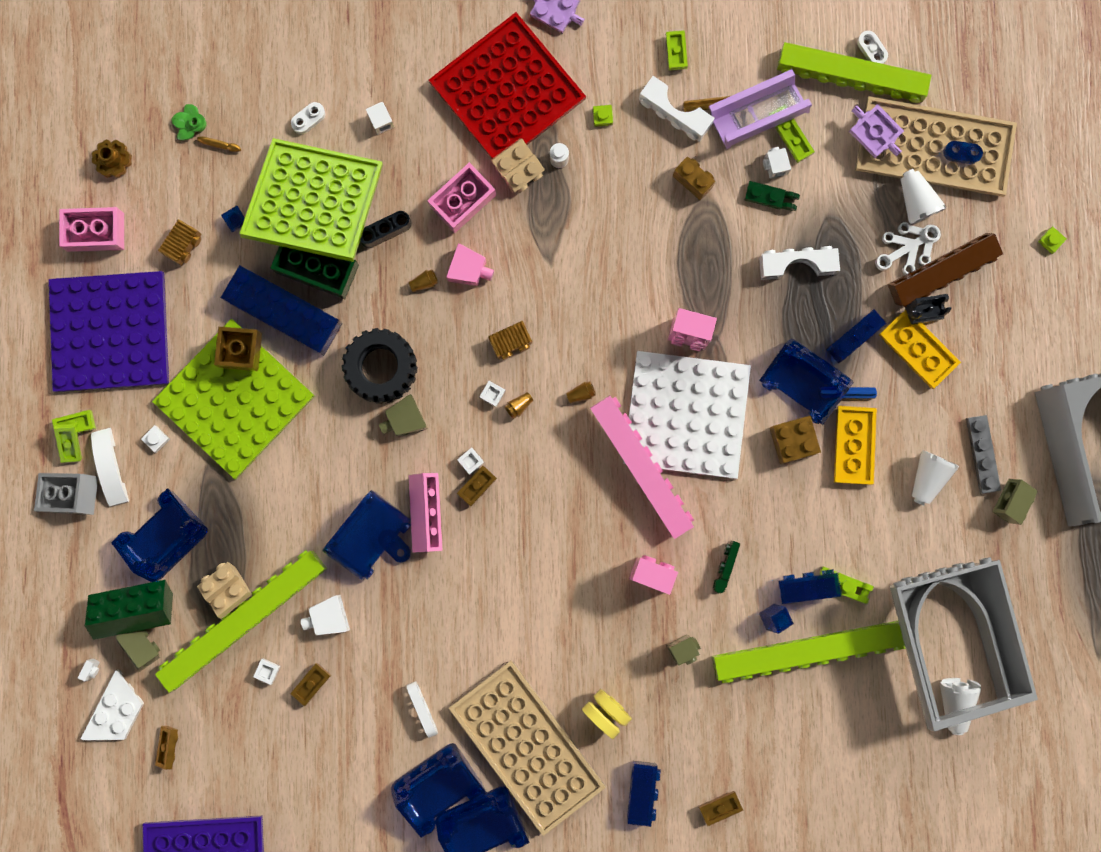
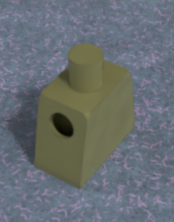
M411 394L386 410L385 413L389 420L379 424L383 435L394 430L397 437L428 429Z

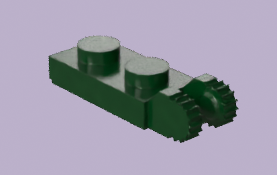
M749 181L744 200L779 210L796 211L797 206L795 204L783 201L784 198L799 200L800 195L784 189Z
M731 541L730 544L727 543L725 546L724 555H726V558L719 565L718 573H720V577L714 580L713 590L718 594L725 592V588H727L740 547L738 542Z

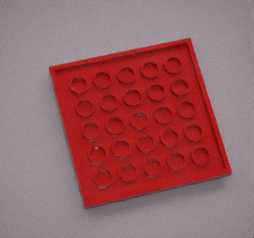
M517 12L429 79L432 87L491 159L520 138L528 145L586 99V95Z

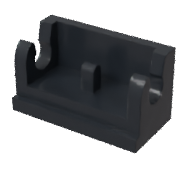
M948 294L917 298L907 305L905 310L911 325L943 320L944 316L951 311V307L946 309L944 307V303L949 300Z

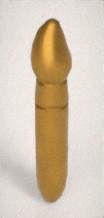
M204 136L197 137L198 142L231 152L241 151V148L234 143H227Z

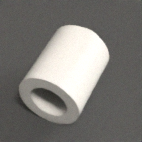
M562 143L554 144L550 149V162L556 168L565 167L569 160V150Z

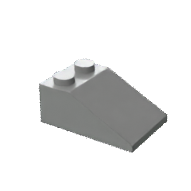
M39 473L34 511L94 515L98 476L69 473Z

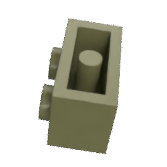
M1008 479L993 513L1010 524L1022 525L1038 491L1021 479Z
M146 630L120 634L116 637L117 642L139 672L160 658L158 654L160 649L154 641L150 643L147 639L149 634Z
M687 634L666 645L675 663L679 666L683 663L689 665L697 660L696 657L700 655L698 650L701 648L696 638L690 637Z

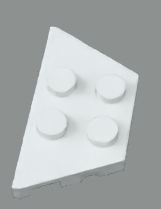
M116 670L81 737L82 740H124L127 738L144 702L135 694L134 688L130 683H127L120 670Z

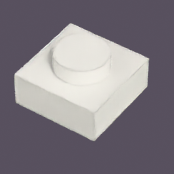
M488 381L480 398L497 407L506 390Z
M154 425L141 440L157 453L170 438Z
M470 448L457 459L469 474L473 473L484 463L473 448Z
M95 659L86 660L78 679L88 681L95 678L99 671L98 665L100 661Z
M261 659L253 677L272 685L281 666L266 659Z

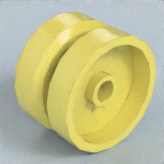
M600 689L594 695V699L601 707L599 708L594 703L588 702L582 708V711L607 736L614 739L620 733V730L613 721L615 720L621 726H626L632 718L619 702Z

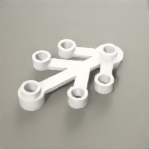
M907 222L901 223L898 226L900 234L905 235L909 232L920 237L910 239L894 235L892 232H886L882 236V241L885 244L896 243L905 246L890 255H880L876 259L875 265L877 269L885 271L892 265L893 261L909 252L907 263L902 268L903 274L906 275L909 273L906 271V267H910L912 271L915 270L914 264L918 246L924 242L923 255L918 258V263L923 266L931 262L932 245L941 236L939 228L935 225H927L924 228L912 226ZM906 226L907 231H903L901 227ZM928 232L933 234L932 238L927 235ZM886 235L891 237V241L886 240ZM922 257L927 259V263L922 261ZM881 260L885 262V266L880 265Z

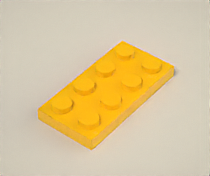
M906 310L899 314L879 334L884 342L931 389L938 386L961 363L923 323L911 325Z
M837 406L834 483L874 485L877 408Z

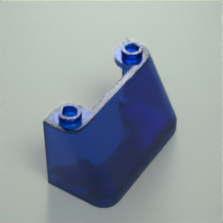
M790 339L784 344L759 380L767 390L779 389L809 410L808 414L811 416L812 421L822 425L854 383L850 377L794 339ZM821 390H837L835 394H821Z
M169 488L158 497L157 503L161 509L135 534L129 531L122 532L111 542L130 570L150 582L163 578L208 532L205 524Z
M371 490L326 544L322 552L359 579L364 580L366 578L368 580L375 571L372 569L375 562L401 532L403 534L406 533L411 526L409 524L411 519L379 493Z
M451 743L397 779L391 787L395 807L420 838L432 833L436 825L435 818L466 796L471 801L479 800L487 793L484 785L455 743Z
M498 787L444 811L435 820L438 841L444 852H486L508 841L513 848H521L530 843L506 787Z

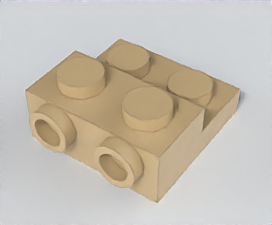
M522 138L490 160L512 192L518 191L521 193L528 187V182L539 180L543 176L542 172L545 170Z
M229 562L219 564L216 567V571L212 575L204 576L201 579V583L197 586L204 599L210 603L215 614L220 619L252 595L236 567Z

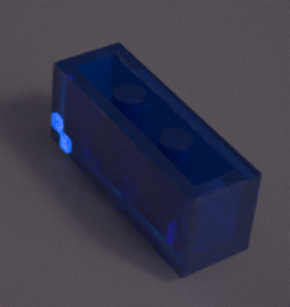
M873 309L826 350L840 363L887 323Z
M834 569L822 570V574L814 575V572L802 573L803 577L796 578L794 574L784 575L783 579L779 580L782 604L842 596L839 572H834Z
M633 760L627 824L651 827L652 821L656 820V809H653L654 801L658 800V789L655 788L656 781H660L661 769H658L656 763Z

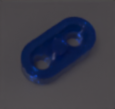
M951 141L944 147L943 154L949 161L975 164L982 158L983 150L978 144ZM952 147H955L957 149V152H954L952 150ZM971 150H974L976 152V155H973L971 153Z
M386 529L380 532L378 543L395 561L401 563L409 560L411 549L395 531ZM386 535H389L391 537V541L389 543H386L384 541V537ZM399 549L404 550L402 557L397 553Z

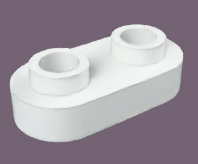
M872 31L861 33L857 44L866 59L884 64L888 58V52L877 35ZM864 41H868L869 45H866ZM874 56H878L880 60H876Z
M313 102L302 109L291 120L293 130L298 134H305L319 124L326 114L323 106L320 103ZM314 109H318L317 113H312ZM298 121H303L302 125H297Z

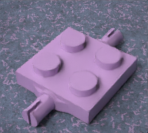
M534 0L535 5L530 16L562 34L571 21L580 26L584 23L585 19L575 14L580 0Z
M878 104L866 113L858 105L852 109L851 112L859 120L849 132L874 158L887 149L896 157L902 152L894 143L904 130Z

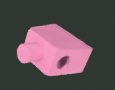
M458 244L446 278L449 282L478 286L481 278L491 281L494 270L485 267L486 258Z

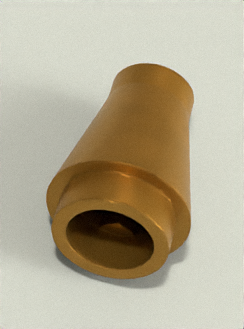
M432 269L429 271L425 270L412 281H409V286L413 292L432 288L438 283V279Z
M585 381L570 392H567L566 395L571 404L592 399L593 396H596L591 381L587 383Z
M526 392L507 402L505 410L513 419L520 417L534 400Z

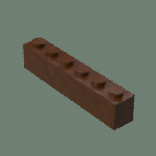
M985 233L887 285L895 304L906 307L917 298L928 297L932 291L947 287V283L963 279L964 275L968 272H976L981 269L982 265L997 261V257L1003 255L996 234Z

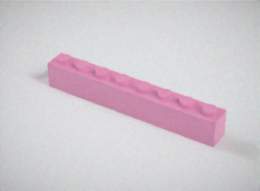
M609 395L590 407V409L672 537L676 539L694 527L691 523L694 519L689 511L684 512L681 506L684 503L678 494L674 496L671 489L674 487L668 478L664 480L660 473L663 470L658 462L653 463L650 459L653 455L649 448L641 445L640 440H642V437L637 430L633 431L629 426L632 422L627 414L622 415L618 409L621 405L617 398H611Z

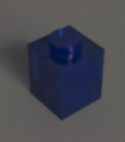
M773 604L759 613L766 630L777 634L794 624L787 608L781 605Z

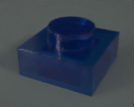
M238 206L221 215L231 232L241 228L245 219Z

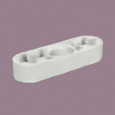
M417 682L408 684V693L428 738L437 735V727Z

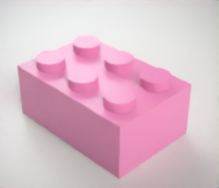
M469 162L427 201L429 207L456 233L496 196V191Z
M117 207L59 209V247L67 252L124 250V212Z
M679 308L673 318L668 340L672 341L671 344L676 346L685 344L695 351L704 350L711 342L717 318Z
M642 555L641 558L637 557L629 579L670 595L678 574L677 571H674L675 566L660 562V565L655 563L656 559L646 555Z

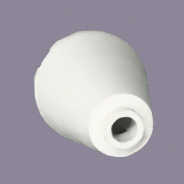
M911 169L903 173L904 177L901 178V184L910 225L946 209L943 201L919 171Z
M922 450L912 496L915 498L914 502L923 506L926 503L930 504L958 470L959 466Z
M961 678L943 679L940 682L945 715L976 706L981 692V685L967 679V683L960 682ZM971 720L948 727V730L952 731L951 733L954 735H963L965 732H968Z

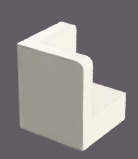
M383 102L366 109L377 135L394 128V124Z

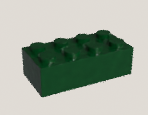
M279 246L270 268L279 275L345 300L359 264L356 260L352 262Z
M160 580L88 595L84 626L92 639L96 640L170 625L173 593L166 580Z

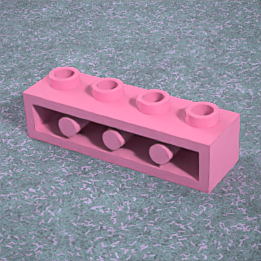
M438 473L409 475L412 553L442 551Z

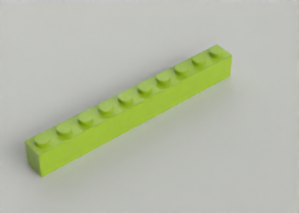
M307 550L302 552L297 557L299 559L297 562L287 564L282 568L283 573L278 577L274 575L266 581L268 585L263 589L259 587L253 591V597L248 601L245 600L236 607L237 609L234 612L228 613L221 619L222 621L219 624L209 626L205 630L206 634L204 636L194 638L189 643L191 646L186 650L182 648L175 653V659L171 662L166 661L158 667L160 671L155 675L166 690L170 693L178 689L326 571L327 567L314 551L307 552Z
M892 621L713 655L712 660L716 679L718 681L722 680V683L733 682V678L741 677V680L753 678L752 674L760 673V676L772 674L771 671L773 670L787 672L794 666L802 669L810 667V663L817 662L818 665L828 664L831 659L845 661L848 660V656L852 655L860 658L867 656L868 652L874 651L875 654L886 653V649L889 648L894 650L906 648L899 621Z

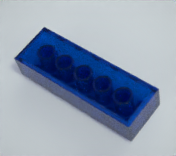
M241 265L238 266L220 297L226 303L322 356L326 354L343 324L339 319Z

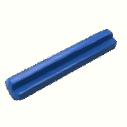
M821 387L819 394L821 398L875 399L877 390L875 387Z

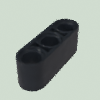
M397 211L364 227L360 242L366 248H373L408 231L412 224L411 219L405 211ZM400 218L407 219L404 225L397 224ZM383 226L390 227L387 233L380 232ZM365 235H373L370 241L363 240Z

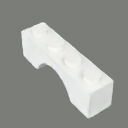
M652 76L640 93V103L644 107L656 111L660 118L669 120L676 129L685 131L692 140L700 142L712 126L715 118L700 107L691 112H681L675 109L667 97L668 85Z
M832 246L821 247V250H813L812 247L803 248L802 251L786 249L781 253L769 250L765 251L759 258L761 280L780 279L786 267L793 263L809 265L817 276L836 275L840 271L838 248L832 249Z

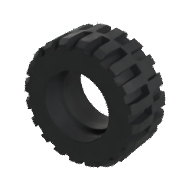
M374 328L370 332L367 330L361 332L362 335L359 337L355 336L352 339L353 343L351 345L348 344L345 348L347 352L343 354L342 360L344 364L341 365L345 375L343 377L345 382L348 383L349 388L364 400L375 402L376 404L393 402L396 398H402L405 392L408 393L411 389V384L416 380L415 374L418 369L416 366V356L409 343L398 333H393L389 329L379 330ZM377 349L389 350L395 355L398 362V369L394 377L383 384L370 382L366 379L362 370L363 361L366 356Z

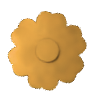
M106 139L97 144L98 150L92 152V163L96 166V171L106 178H109L111 175L115 178L124 175L126 167L132 164V155L127 151V146L118 140L110 142Z

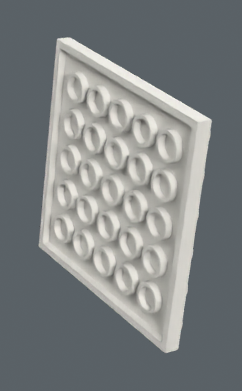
M637 351L629 419L632 423L629 426L633 431L637 430L642 437V440H640L643 447L647 446L653 456L650 459L652 462H658L663 470L738 479L751 365Z

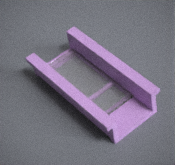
M791 69L710 105L709 109L711 116L715 118L713 124L726 149L736 143L797 116L810 113L812 104L809 99L803 100L795 86V74Z

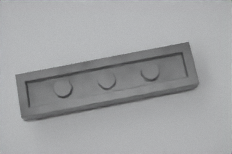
M987 415L966 418L979 492L983 494L1001 491Z

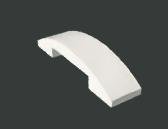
M111 428L91 433L96 470L109 507L129 502L125 483H122L113 448L115 447Z

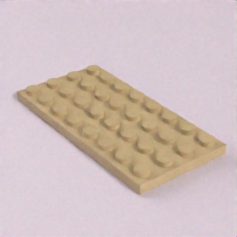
M868 96L865 113L872 110L878 104L904 130L894 143L902 152L896 157L887 149L874 158L859 143L855 171L901 179L904 177L903 173L914 169V171H919L929 184L1000 197L1006 195L1017 127L1016 122Z
M512 660L449 707V710L543 836L606 788Z

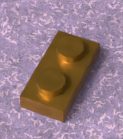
M482 466L457 494L467 504L472 506L497 478L487 468Z
M316 663L290 694L305 707L332 675Z
M161 726L155 766L165 770L172 769L173 762L175 761L178 729L170 726Z
M735 791L699 806L707 827L744 811Z

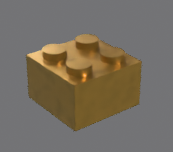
M218 326L214 365L225 369L258 371L262 333L254 329Z
M811 416L770 427L780 464L821 453Z

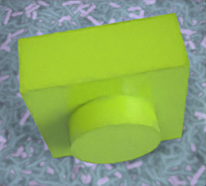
M612 105L593 106L594 127L613 125Z
M1052 226L1040 238L1038 243L1053 254L1067 238Z

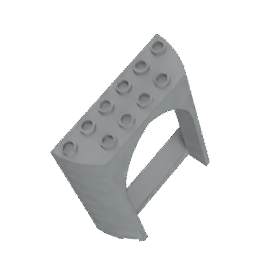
M1093 374L1083 378H1074L1060 382V386L1053 387V384L1041 386V391L1035 392L1068 526L1101 522V511L1083 445L1081 430L1085 408L1092 396L1101 388V374Z
M991 557L980 559V563H958L950 568L944 567L936 569L935 572L918 574L917 577L902 578L901 581L894 582L893 585L889 586L927 729L935 732L1038 700L1000 560L992 561ZM937 584L944 585L955 591L973 612L997 695L996 700L940 717L918 633L919 615L927 595Z

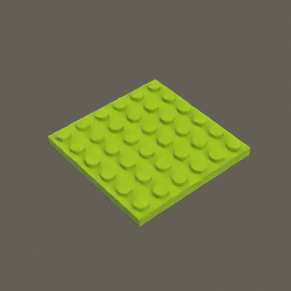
M273 138L245 216L240 237L354 262L383 162Z
M232 318L224 326L231 328H242ZM217 333L152 402L229 475L237 479L315 395L262 346L258 371L225 369L215 366Z

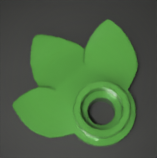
M186 104L184 112L176 113L171 119L172 124L179 128L178 140H189L196 132H202L206 128L204 116L199 114L198 108L192 104Z

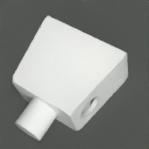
M341 595L333 596L309 608L310 617L301 619L303 630L314 628L316 635L340 633L350 630Z

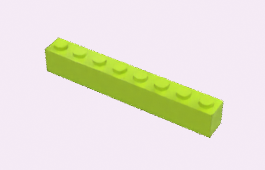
M784 42L781 48L777 70L781 71V73L792 69L794 74L804 79L814 78L822 83L832 82L840 87L850 86L858 91H872L876 95H891L894 99H909L912 103L923 102L927 97L932 76L927 73Z

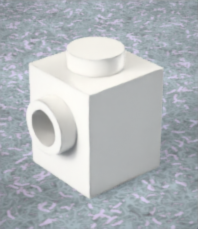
M775 147L766 153L763 159V167L765 170H768L770 179L788 175L791 171L786 148L780 149Z

